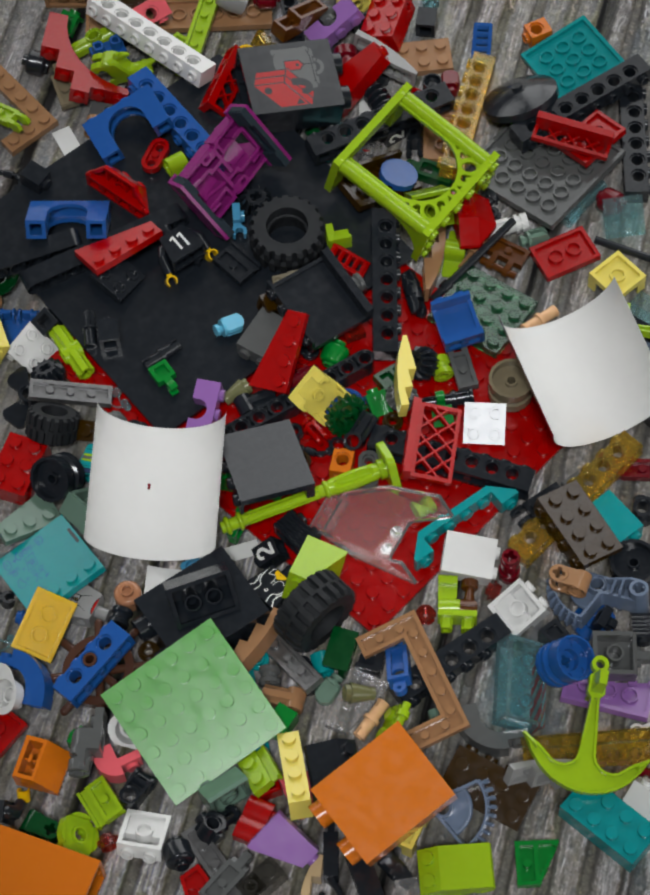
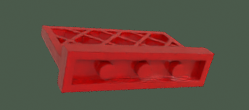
M414 396L410 408L400 480L408 481V478L451 486L462 415L461 409L422 402V398ZM424 409L432 410L436 416L428 420L424 415ZM446 414L456 415V421L449 425L443 416ZM438 419L445 426L440 431H437L432 425ZM428 426L433 435L425 438L421 430ZM448 430L453 439L446 443L441 434ZM434 438H437L443 445L436 450L429 443ZM425 444L431 453L423 457L419 453L418 448ZM444 449L451 455L446 461H443L438 455ZM432 456L440 463L433 469L426 461ZM421 463L428 470L424 474L415 473V467ZM443 467L448 474L447 479L438 477L435 471Z

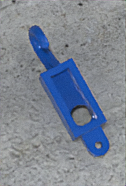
M403 642L385 650L387 681L390 689H393L398 697L404 696L408 691L407 686L412 685L410 652L407 644L403 645ZM398 671H404V673L395 675Z

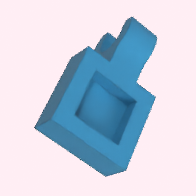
M232 203L234 231L232 237L236 239V234L242 232L244 239H246L247 228L241 224V222H245L244 210H240V203Z

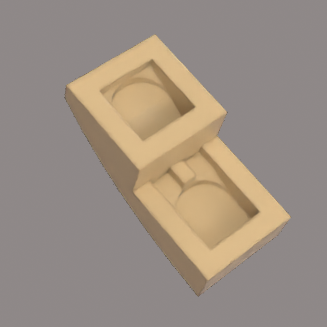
M319 855L317 860L309 867L300 895H311L312 884H322L323 855Z

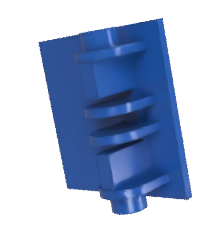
M1 308L0 320L9 345L40 311H34V309L16 310L15 308L13 310H4V308Z

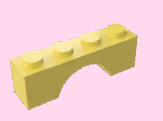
M299 730L280 733L277 735L291 821L313 817V813L308 808L312 803Z

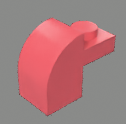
M111 744L104 746L103 758H94L93 760L99 775H103L108 782L115 784L127 782L124 773H131L137 767L144 764L137 749L117 758Z

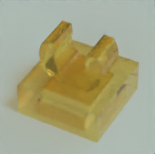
M257 30L250 44L255 47L275 43L271 42V36H267L264 30Z

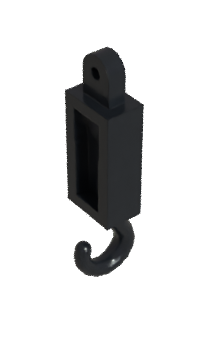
M335 822L327 827V832H323L324 883L332 887L337 895H344L338 884L339 848L336 843L339 842L338 831H335Z

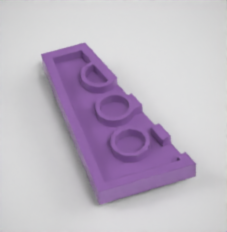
M588 679L563 687L559 702L588 708L589 701H584ZM608 681L605 695L600 699L599 711L647 723L650 711V681L648 683H637V681L615 683V681Z

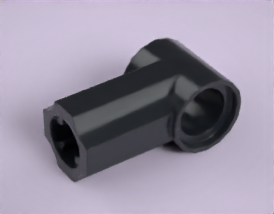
M263 389L251 395L249 393L240 394L233 400V403L241 417L275 398L276 395L273 391Z
M363 409L351 430L344 436V446L349 450L363 449L379 418ZM354 435L359 439V443L355 447L351 444V438Z

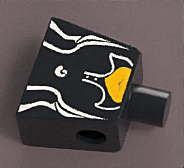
M270 565L248 580L270 613L273 607H281L282 602L285 600L282 598V594L292 567L291 565H288L282 571L274 565Z

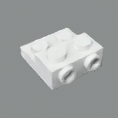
M518 578L487 605L493 614L497 613L512 632L511 636L515 640L531 626L535 627L550 614V611L547 609L550 606L542 596L538 598L534 594L536 588L529 580L524 582L521 578Z
M127 809L116 842L117 855H120L125 860H132L133 857L140 858L148 864H153L155 861L161 862L163 847L167 841L172 816Z

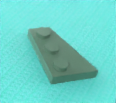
M34 495L0 522V538L5 547L29 538L60 516V513L53 502L43 501L40 497Z

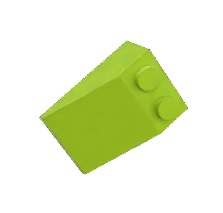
M489 842L441 845L417 850L420 895H466L495 888L491 843Z

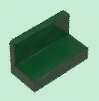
M334 626L322 666L337 670L338 675L347 680L358 645L355 638L359 637V632Z

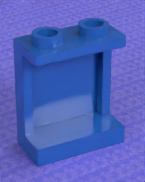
M469 290L457 291L451 296L445 298L438 297L430 302L431 313L445 353L485 341L484 330L478 321Z

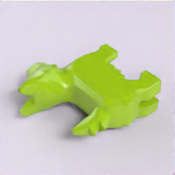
M110 50L93 54L92 60L100 62L91 64L90 70L96 74H99L100 71L107 72L108 75L113 77L110 79V83L117 86L120 83L128 82L127 77L145 66L153 73L152 64L155 62V59L148 58L132 62L127 58L130 55L128 52Z

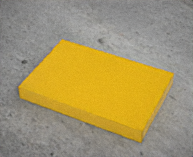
M37 586L10 646L51 664L77 607V603Z

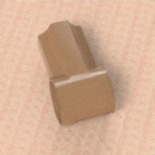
M265 684L262 692L272 706L276 707L281 702L297 712L298 715L302 714L307 694L300 687L290 686L289 688Z

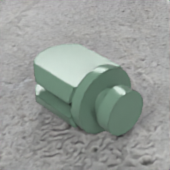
M545 227L530 229L524 232V236H518L519 245L521 247L526 246L528 249L550 239Z
M333 672L331 678L326 676L324 682L315 689V699L318 704L329 706L333 703L342 689L339 685L344 681L341 676Z

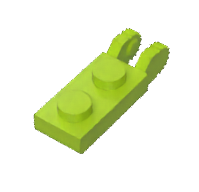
M0 102L1 125L20 133L23 129L16 122L17 120L23 125L31 123L27 115Z

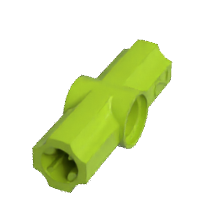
M106 27L101 29L91 28L86 32L84 38L72 43L71 46L80 59L89 54V48L92 47L93 42H107L110 36L116 33Z
M64 325L54 326L49 332V336L57 346L65 364L70 365L80 380L90 378L95 370L85 356V352L78 340L73 339Z

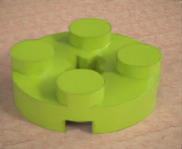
M74 812L59 820L57 845L88 856L98 847V829L93 827L90 822L92 820L90 816L82 812ZM76 831H78V835L81 836V839L76 838Z

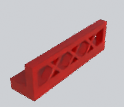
M236 44L226 51L198 109L203 113L213 109L222 117L226 116L224 111L232 104L236 96L238 87L236 79H233L231 75V70L234 69L237 48H240ZM224 84L230 85L231 93L226 94ZM222 98L224 103L223 109L215 104L217 99Z
M539 110L531 140L607 161L613 145L615 131ZM539 129L547 131L549 135L542 137L537 135ZM563 135L566 136L568 140L565 142H560L557 140L556 137ZM581 140L584 141L587 144V146L581 148L578 147L575 144V142ZM602 146L606 147V151L603 154L596 152L594 148Z

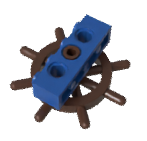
M96 619L94 622V636L83 639L75 646L66 638H62L60 645L69 653L65 658L62 673L50 674L52 682H55L52 687L67 700V703L60 710L62 716L68 715L74 707L78 709L80 705L93 709L96 707L107 708L108 705L101 697V694L105 692L104 683L112 687L119 682L111 675L124 673L122 678L124 679L148 662H136L130 650L136 643L134 639L139 634L137 628H132L127 633L112 620L103 626V621ZM124 657L125 664L117 665V663ZM76 679H81L79 682L74 683ZM96 688V696H89Z

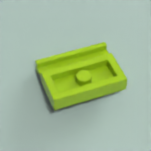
M265 745L260 746L261 748L258 751L252 752L238 763L242 773L249 780V786L253 794L258 798L272 788L278 779L282 780L284 778Z
M103 775L87 785L81 793L78 792L76 794L99 831L106 824L109 825L127 812Z

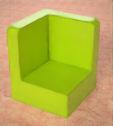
M332 223L325 224L326 243L329 249H331L334 243L344 248L352 247V235L349 234L348 229L334 231Z

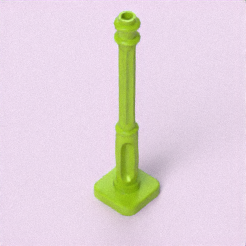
M384 441L375 444L378 459L374 460L375 463L349 470L327 481H322L321 485L315 486L314 497L306 498L305 492L302 491L247 511L244 514L236 512L234 517L227 518L224 516L223 521L219 522L222 533L232 535L234 530L241 529L244 531L245 526L323 497L331 498V496L357 489L378 479H386L394 492L402 490L394 457Z

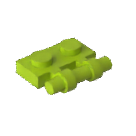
M403 701L402 705L398 704L388 708L384 714V724L378 730L376 737L397 721L403 726L404 722L409 718L411 703Z

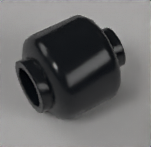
M31 49L28 54H24L21 65H25L24 70L26 73L41 77L44 73L47 74L51 60L40 56V51Z
M174 836L166 841L163 847V857L166 866L178 872L187 870L194 861V853L189 840L181 836Z

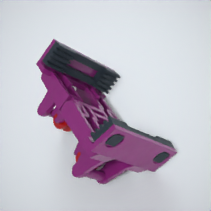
M230 104L224 111L226 117L214 128V131L204 142V145L198 149L180 174L174 173L167 182L215 236L226 241L234 234V231L221 217L236 200V195L244 190L265 162L269 166L287 167L292 159L247 104ZM242 132L249 142L240 144L235 139Z

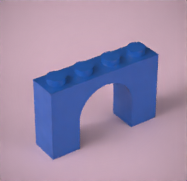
M149 84L138 88L131 95L122 98L118 103L106 108L102 113L82 124L106 165L112 166L125 158L114 138L116 127L123 119L130 116L144 117L149 121L158 137L175 127Z
M31 201L25 218L26 239H47L48 231L52 226L65 222H77L86 225L87 239H107L111 222L110 201Z

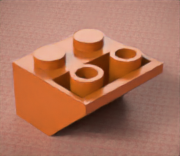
M26 735L12 774L16 785L58 796L68 769V761L71 758L69 751L49 740Z

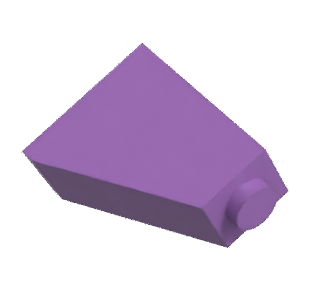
M280 809L247 844L250 850L301 868L306 864L311 866L319 857L317 852L320 847Z

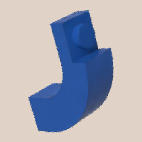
M13 649V654L1 652L0 663L6 664L10 669L19 670L25 679V692L22 704L32 708L51 710L54 689L52 687V678L45 665L37 658L20 650Z

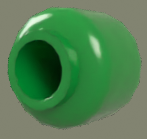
M335 339L324 345L320 354L322 365L329 368L347 358L350 352L345 347L346 343Z

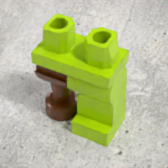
M438 575V624H440L441 633H452L453 625H461V633L464 634L477 625L478 605L474 600V592L478 590V580L474 578L463 579L461 581V589L465 592L464 599H457L458 576Z

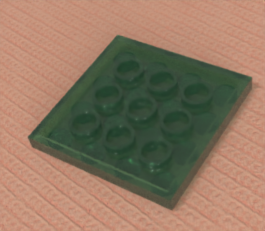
M472 266L443 296L445 298L457 291L469 290L474 310L485 335V341L473 344L472 346L495 359L509 343L500 324L499 317L504 326L520 328V325L525 323L538 307V301L475 266ZM430 311V313L427 315V320L435 324L432 313Z

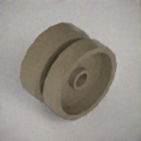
M504 359L497 362L491 368L488 378V397L491 403L507 404L506 412H517L526 408L531 403L533 394L517 359Z

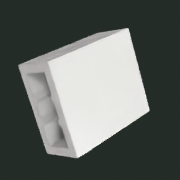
M447 530L444 538L439 575L458 576V581H462L465 578H474L478 580L479 585L489 586L492 580H496L498 567H494L495 560H499L501 547H497L498 539Z

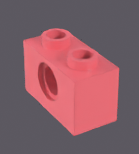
M147 0L132 8L151 22H158L159 24L169 19L168 15L172 13L166 0ZM147 10L153 13V19H149L146 16Z

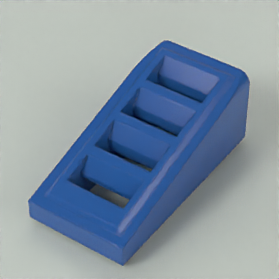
M474 23L471 61L490 62L492 23ZM476 52H487V54H481Z

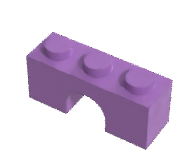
M340 0L332 7L337 15L332 25L323 26L317 20L304 31V34L309 40L328 38L330 48H332L335 43L344 38L350 30L358 26L365 18L352 0Z
M197 378L193 400L195 404L205 406L207 410L201 418L188 417L186 428L200 427L220 420V403L224 402L226 390H224L221 382Z

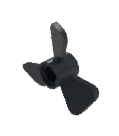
M21 366L7 379L8 385L18 392L19 401L3 410L4 419L17 429L25 427L29 406L42 402L26 399L29 394L30 383L27 368Z

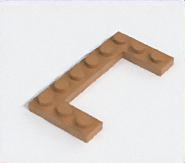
M0 65V93L17 110L27 115L31 120L29 125L21 126L23 130L20 133L12 132L1 140L2 146L14 157L59 124L58 120Z
M415 609L355 638L365 660L403 641L406 642L440 713L439 716L407 731L421 751L471 727Z

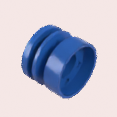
M573 634L546 643L539 648L536 654L535 665L537 673L543 682L548 686L560 688L587 679L592 674L590 663L595 655L588 641L581 636Z

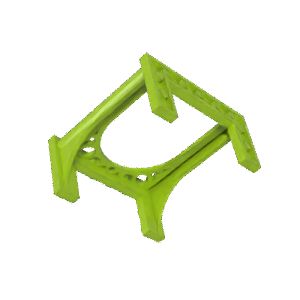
M406 82L332 162L324 189L330 193L345 176L389 211L403 225L414 247L411 258L417 262L421 256L424 258L429 254L431 246L435 242L434 239L439 234L438 229L441 226L443 228L447 226L453 212L457 214L463 207L462 202L465 199L470 200L474 193L477 194L480 190L484 191L488 187L491 178L495 174L494 171L499 166L497 162L500 154L493 151L490 155L411 93L413 86ZM404 110L440 137L450 147L455 156L457 164L456 179L446 193L435 199L417 201L405 198L394 192L353 159V156L384 123L391 127ZM460 154H463L464 157L467 156V157H469V158H464V159H462V158L460 157ZM472 164L476 170L467 172L463 170L462 165ZM462 176L468 177L464 182L461 180ZM441 202V203L444 204V206H443V205L441 206L440 212H439V208H438L437 204ZM414 206L420 207L419 213L417 212L418 209L413 208ZM426 206H431L434 209V217L429 218L424 212Z

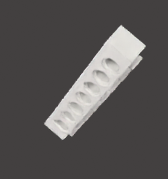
M87 0L86 14L191 84L200 88L212 81L216 63L119 0Z

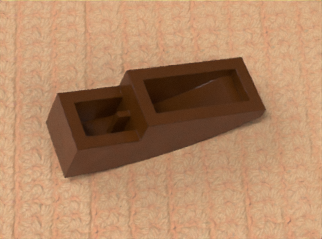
M306 0L288 8L287 15L273 20L271 33L284 43L310 27L328 10V7L320 0Z

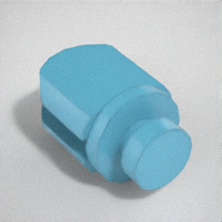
M238 313L225 316L218 320V324L213 325V332L217 337L221 335L223 337H230L243 331L244 319Z

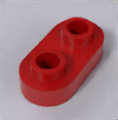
M156 138L147 148L141 159L142 169L146 173L153 174L161 169L163 159L167 158L170 152L169 143L166 139Z

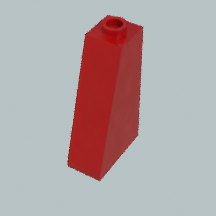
M372 42L343 64V73L338 78L340 86H349L352 102L350 109H344L342 117L347 116L362 98L366 89L377 80L390 64L387 57L389 53L383 45L379 46L377 43Z

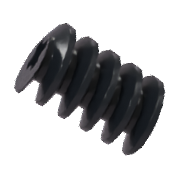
M383 83L372 84L364 93V100L371 108V111L377 109L380 105L386 104L391 99Z

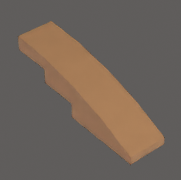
M446 227L438 229L439 234L436 237V242L431 246L429 257H424L422 282L424 302H428L441 272L446 244Z
M273 607L265 625L256 623L248 641L240 639L234 650L248 672L264 656L278 636L273 625L278 608Z

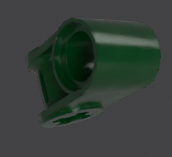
M30 809L19 831L57 844V827L59 823L34 809Z

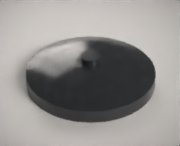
M541 74L526 75L507 81L492 90L484 99L483 110L485 116L490 121L496 123H514L532 118L538 114L539 110L545 111L557 100L559 96L557 82L554 78Z

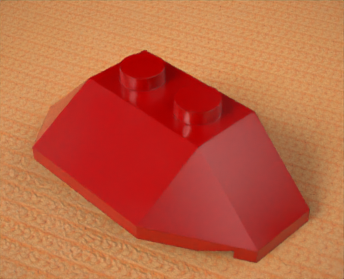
M108 165L86 172L87 185L139 219L149 215L147 190L143 183L136 182L126 172H121L117 168Z
M474 193L470 200L465 199L462 202L463 207L457 214L453 212L455 223L453 226L460 249L480 248L497 226L489 199Z

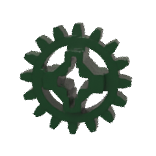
M345 393L344 398L337 396L338 401H331L333 406L326 408L329 414L324 415V418L327 420L325 425L333 435L336 434L339 438L342 435L345 436L351 430L363 409H368L365 401L355 394L350 396L348 393Z

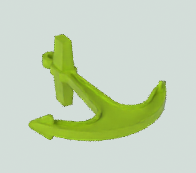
M598 655L590 663V668L594 673L588 677L584 701H589L575 759L566 763L556 761L527 731L524 730L522 732L529 751L541 771L562 788L583 795H605L618 791L637 778L650 763V759L636 763L619 773L606 772L597 763L600 699L605 695L609 676L608 659L605 656ZM601 662L603 668H599L596 663Z

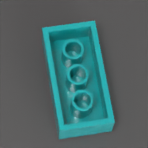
M572 792L559 807V817L629 873L650 850V822L614 793L583 795Z

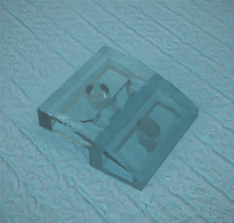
M642 194L602 199L606 239L646 234Z

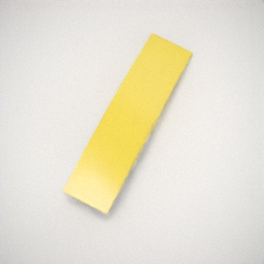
M407 335L402 337L394 372V397L398 417L407 415L410 405L408 398H410L412 392V380L416 371Z

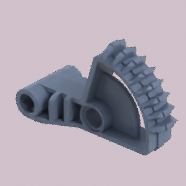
M589 572L592 575V580L586 597L576 598L570 595L572 601L579 608L583 609L581 614L574 613L568 609L559 599L557 592L550 588V578H547L546 581L549 607L553 609L554 615L558 616L560 622L564 621L566 627L572 625L573 631L577 628L582 629L602 605L618 608L620 611H629L630 615L631 613H649V586L641 579L633 577H607Z
M476 779L452 790L458 799L449 805V811L446 814L442 815L439 813L436 815L459 844H466L459 834L468 826L473 815V802L467 790L476 785L480 786L484 796L485 816L479 832L468 844L476 843L478 840L485 843L487 840L482 835H491V832L486 830L487 826H495L494 823L489 822L490 817L497 818L496 814L490 813L491 809H497V805H490V801H494L497 798L496 796L488 795V793L494 791L493 787H485V785L490 783L489 779H484L483 781Z

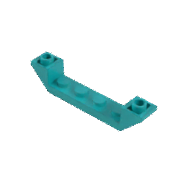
M485 486L418 532L414 569L418 571L431 565L434 560V550L429 544L435 543L447 530H454L458 523L467 521L473 516L474 512L479 509H485L490 502L493 503L500 513L513 509L518 503L519 492L516 489Z

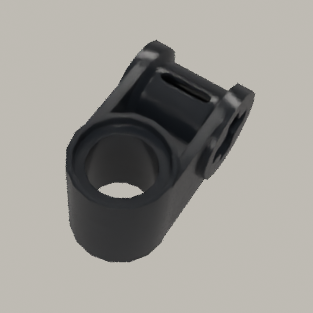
M137 767L133 771L129 780L119 792L120 802L126 811L127 809H139L147 796L158 783L157 777L149 776L143 772L141 767ZM128 796L135 797L133 801H125V798Z

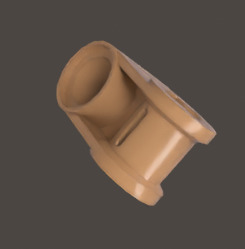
M562 564L553 565L549 570V586L553 591L572 595L576 598L586 597L592 580V575L588 571L571 568Z

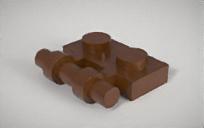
M501 238L486 252V254L490 255V258L482 256L479 263L490 271L494 270L501 273L502 277H509L515 280L518 273L512 270L513 267L521 270L529 259L531 251ZM497 260H501L507 264L503 266L496 262Z

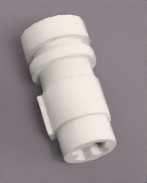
M526 212L518 213V216L514 214L510 217L516 221V224L504 236L515 232L519 234L520 231L524 233L530 230ZM510 218L495 220L497 226L490 237Z

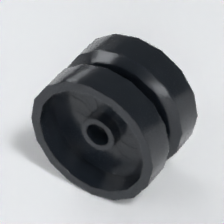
M59 452L37 460L32 466L30 481L36 495L43 501L52 503L65 499L70 491L82 489L85 473L77 457L68 452Z
M639 539L622 541V551L610 556V576L641 579L648 584L650 589V544Z

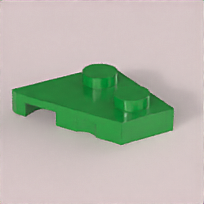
M559 839L514 841L517 888L541 887L558 848Z

